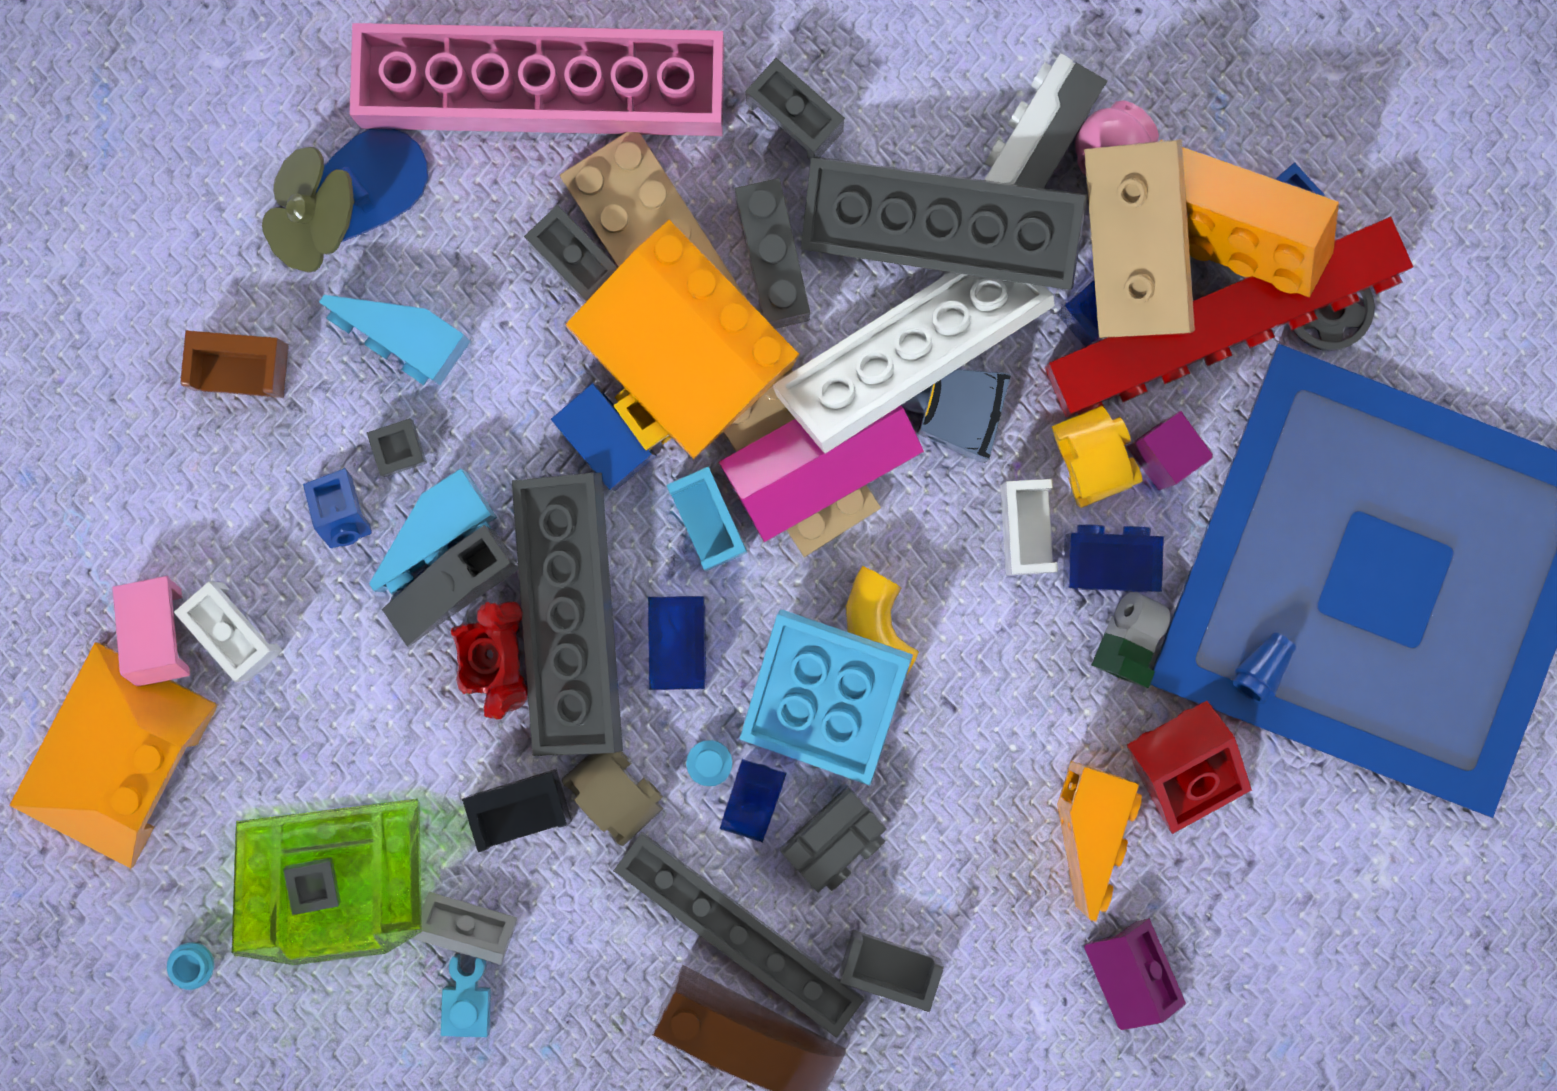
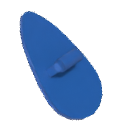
M369 129L356 135L324 165L323 175L317 191L332 171L336 169L345 170L350 174L354 203L350 224L342 240L343 242L380 227L411 209L423 196L427 185L428 162L420 145L407 133L396 129Z

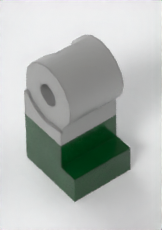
M1139 592L1126 594L1121 599L1114 616L1109 621L1091 666L1121 680L1149 689L1155 671L1148 667L1159 639L1169 627L1170 612L1168 607Z

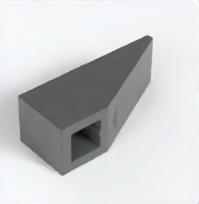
M483 525L445 552L390 601L382 611L405 645L409 647L518 570V563L496 531Z

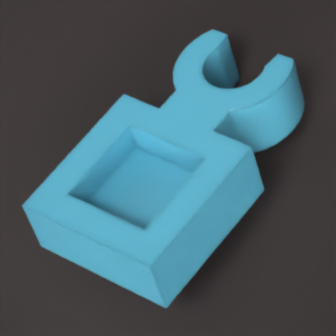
M455 954L449 963V973L456 982V987L445 986L442 989L441 1036L487 1038L490 1033L491 988L478 987V980L486 970V960L476 958L475 971L466 973L460 967V954Z

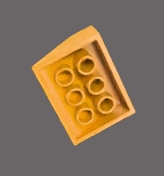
M670 219L636 248L566 323V327L693 459L765 394L774 383L779 381L793 368L799 356V353Z

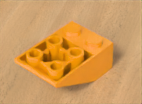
M1070 761L1057 807L1075 906L1089 920L1096 922L1099 912H1106L1110 905L1114 889L1113 885L1108 884L1113 867H1120L1124 860L1128 840L1123 839L1124 831L1128 820L1133 822L1136 819L1142 795L1137 793L1139 784Z

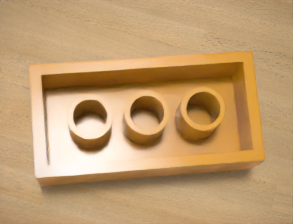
M1182 147L1190 256L1200 261L1210 260L1224 265L1243 277L1253 276L1267 281L1283 292L1299 293L1310 297L1333 254L1339 202Z

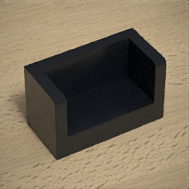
M557 769L478 792L462 799L478 853L504 842L557 826L561 828L572 822Z

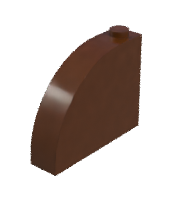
M682 965L661 1006L652 1035L721 1071L771 1091H827L846 1054V1048Z

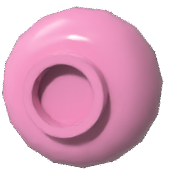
M1124 100L1116 101L1110 108L1094 112L1083 122L1076 135L1075 149L1080 170L1086 176L1084 149L1158 142L1159 133L1157 126L1142 108Z

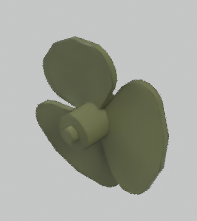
M315 147L296 149L283 161L274 180L273 192L277 203L286 208L275 207L269 209L262 221L263 234L272 252L288 267L309 273L315 272L320 268L323 263L324 254H332L339 248L349 227L354 203L352 179L345 170L336 169L332 171L317 191L323 175L324 160L319 149Z

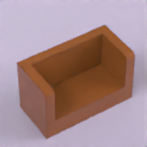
M185 330L181 386L193 391L284 398L289 344L272 337Z

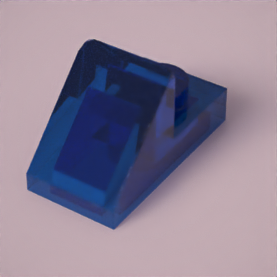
M742 759L719 829L763 843L787 773Z

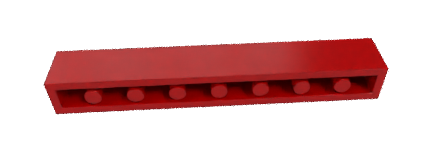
M1388 217L1334 241L1333 254L1310 297L1299 293L1283 292L1272 283L1251 276L1194 300L1195 331L1191 333L1108 337L1049 362L1044 369L1065 417L1067 418L1076 413L1081 415L1100 406L1104 407V401L1118 395L1123 403L1148 392L1145 384L1162 377L1165 385L1190 374L1187 366L1204 359L1207 367L1233 356L1230 348L1246 341L1249 349L1275 338L1272 330L1289 323L1291 330L1307 325L1318 319L1315 311L1331 305L1334 312L1349 307L1360 301L1357 293L1373 287L1376 294L1400 285L1403 283L1400 275L1412 269L1413 264L1392 217Z

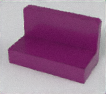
M1150 918L1135 921L1116 936L1090 941L1084 946L1120 1030L1163 1023L1186 1004Z

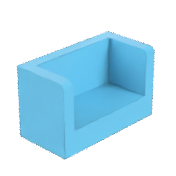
M709 466L666 485L701 560L704 571L707 572L747 554Z

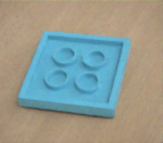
M781 609L775 619L740 740L870 786L913 654Z

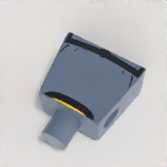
M956 369L903 403L902 407L904 410L922 414L918 430L920 436L973 460L986 463L990 460L1011 375L998 372Z

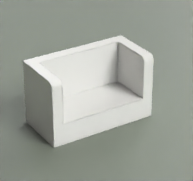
M1052 479L1006 481L1000 485L1006 576L1058 572L1057 562L1053 563L1048 491L1053 488Z
M208 581L174 613L234 682L250 681L283 650L278 644H268L225 595L229 589L223 582Z

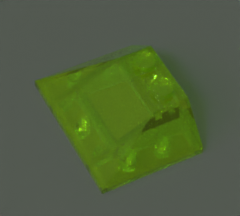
M418 798L236 821L231 952L234 956L289 965H301L380 955L390 952L422 932L420 802ZM332 857L341 899L340 905L338 907L292 915L283 871L285 866Z

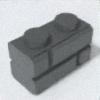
M847 785L782 845L780 852L818 893L825 886L830 891H833L851 874L847 866L856 857L861 855L866 860L884 844L885 840L880 835L887 829Z

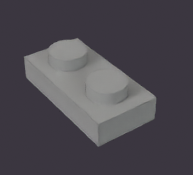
M429 892L414 926L412 939L502 965L515 930L517 917Z

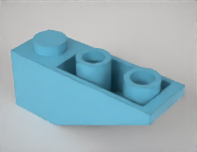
M323 295L319 303L331 310L326 319L348 334L354 327L366 334L368 338L364 345L386 360L391 353L404 360L406 363L401 370L422 385H425L429 378L441 385L471 342L463 333L426 308Z
M460 468L421 494L369 583L373 591L384 592L388 589L391 594L402 590L415 580L412 576L413 572L425 564L430 567L451 547L464 540L483 525L491 528L488 523L496 519L497 516L467 471Z

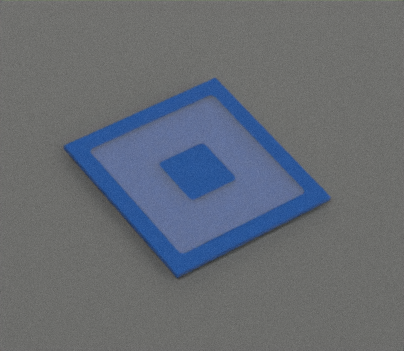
M1278 343L1152 669L1155 673L1150 685L1197 704L1207 700L1215 711L1493 818L1557 649V451ZM1276 632L1291 640L1295 644L1296 650L1292 654L1275 697H1268L1265 703L1261 704L1249 699L1233 685V681L1237 676L1235 670L1269 639L1272 633Z

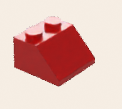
M1207 700L1194 708L1183 711L1176 718L1156 729L1143 733L1136 740L1126 745L1136 772L1171 834L1252 791L1236 738Z

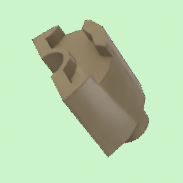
M622 751L588 754L562 778V783L575 794L576 798L574 801L603 832L608 830L615 838L617 844L624 846L664 809L658 803L663 796L647 778L644 777L641 781L637 782L626 768L632 763Z

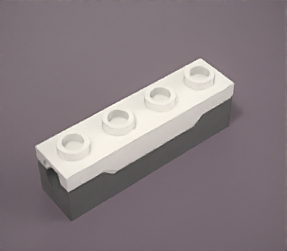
M1061 53L1053 66L1044 62L1031 84V87L1038 90L1029 105L1023 101L1020 102L1008 123L1015 130L1007 143L998 139L984 164L991 167V170L985 180L1044 188L1106 85L1107 80L1077 62L1074 63L1072 59Z

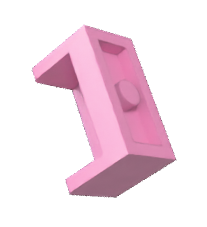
M168 576L112 587L120 675L137 687L190 676L189 665L178 657L172 600L182 598L181 588Z

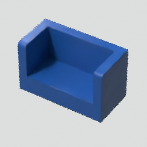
M592 383L553 416L551 421L595 473H602V481L608 489L616 491L657 455L652 449L645 450L613 406L612 401L599 386Z

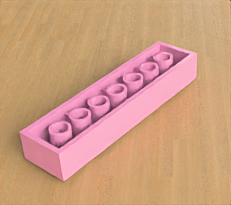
M352 23L350 116L361 129L593 134L640 132L641 135L723 136L724 35L723 31Z

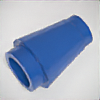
M1272 633L1269 639L1235 670L1237 675L1233 681L1235 688L1249 699L1264 704L1268 697H1275L1292 654L1296 650L1295 644L1279 633Z

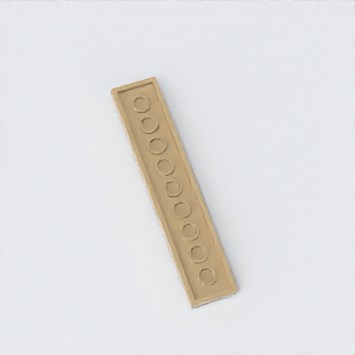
M640 132L624 133L559 175L617 267L670 219L745 297ZM792 368L782 378L792 373ZM772 386L724 431V434L737 452L794 420L795 417L776 396ZM867 485L786 531L805 558L880 510L881 507Z

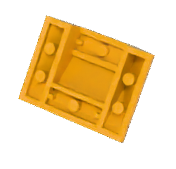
M95 642L9 806L129 868H133L155 827L147 822L186 747L198 745L219 704L172 680L137 687L120 675L118 652L99 642Z

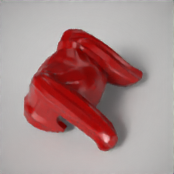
M508 601L501 604L486 602L484 605H481L477 612L478 622H463L451 629V636L457 649L458 671L456 681L458 689L463 694H487L484 702V716L495 718L496 720L502 719L507 712L522 707L528 698L524 677L520 674V661L518 657L516 631L522 620L523 612L517 602ZM489 650L493 652V658L487 656Z

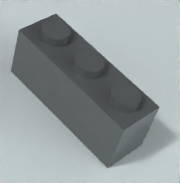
M780 178L736 187V204L762 316L775 329L810 321V308Z

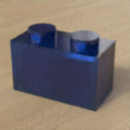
M1077 525V533L1064 535L1063 589L1162 592L1164 536H1151V527L1125 526L1123 527V535L1105 534L1104 525Z

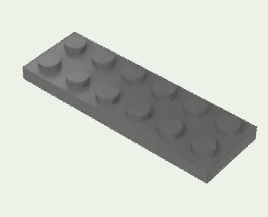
M811 157L800 249L1072 290L1088 195L823 157Z
M602 473L512 480L532 756L599 754L623 751Z

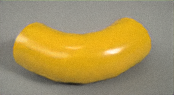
M861 566L846 603L847 632L913 654L908 674L919 651L906 644L897 636L892 626L891 617L894 602L902 588L877 572Z

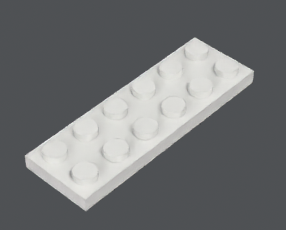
M950 272L774 383L775 394L821 450L827 453L1055 306L1054 297L1045 286Z

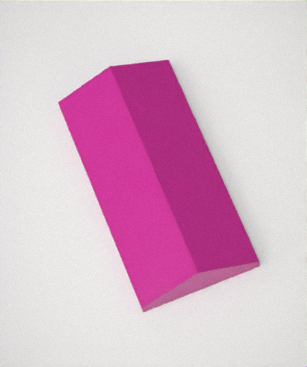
M900 405L827 453L821 450L800 423L794 419L718 463L765 543L918 456L924 450L904 408Z

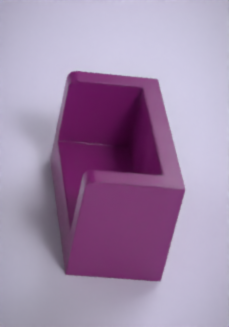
M1182 411L1161 421L1127 446L1158 491L1178 484L1213 457L1210 449Z

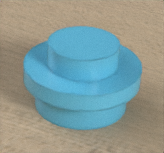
M705 740L699 742L690 750L687 756L686 766L688 773L700 785L708 787L719 785L728 778L732 770V756L727 747L718 741Z
M195 942L178 946L172 951L167 961V973L170 980L179 988L186 990L197 989L206 984L212 977L215 967L211 952L204 945Z

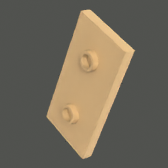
M1182 139L1084 149L1099 338L1180 334L1195 331Z

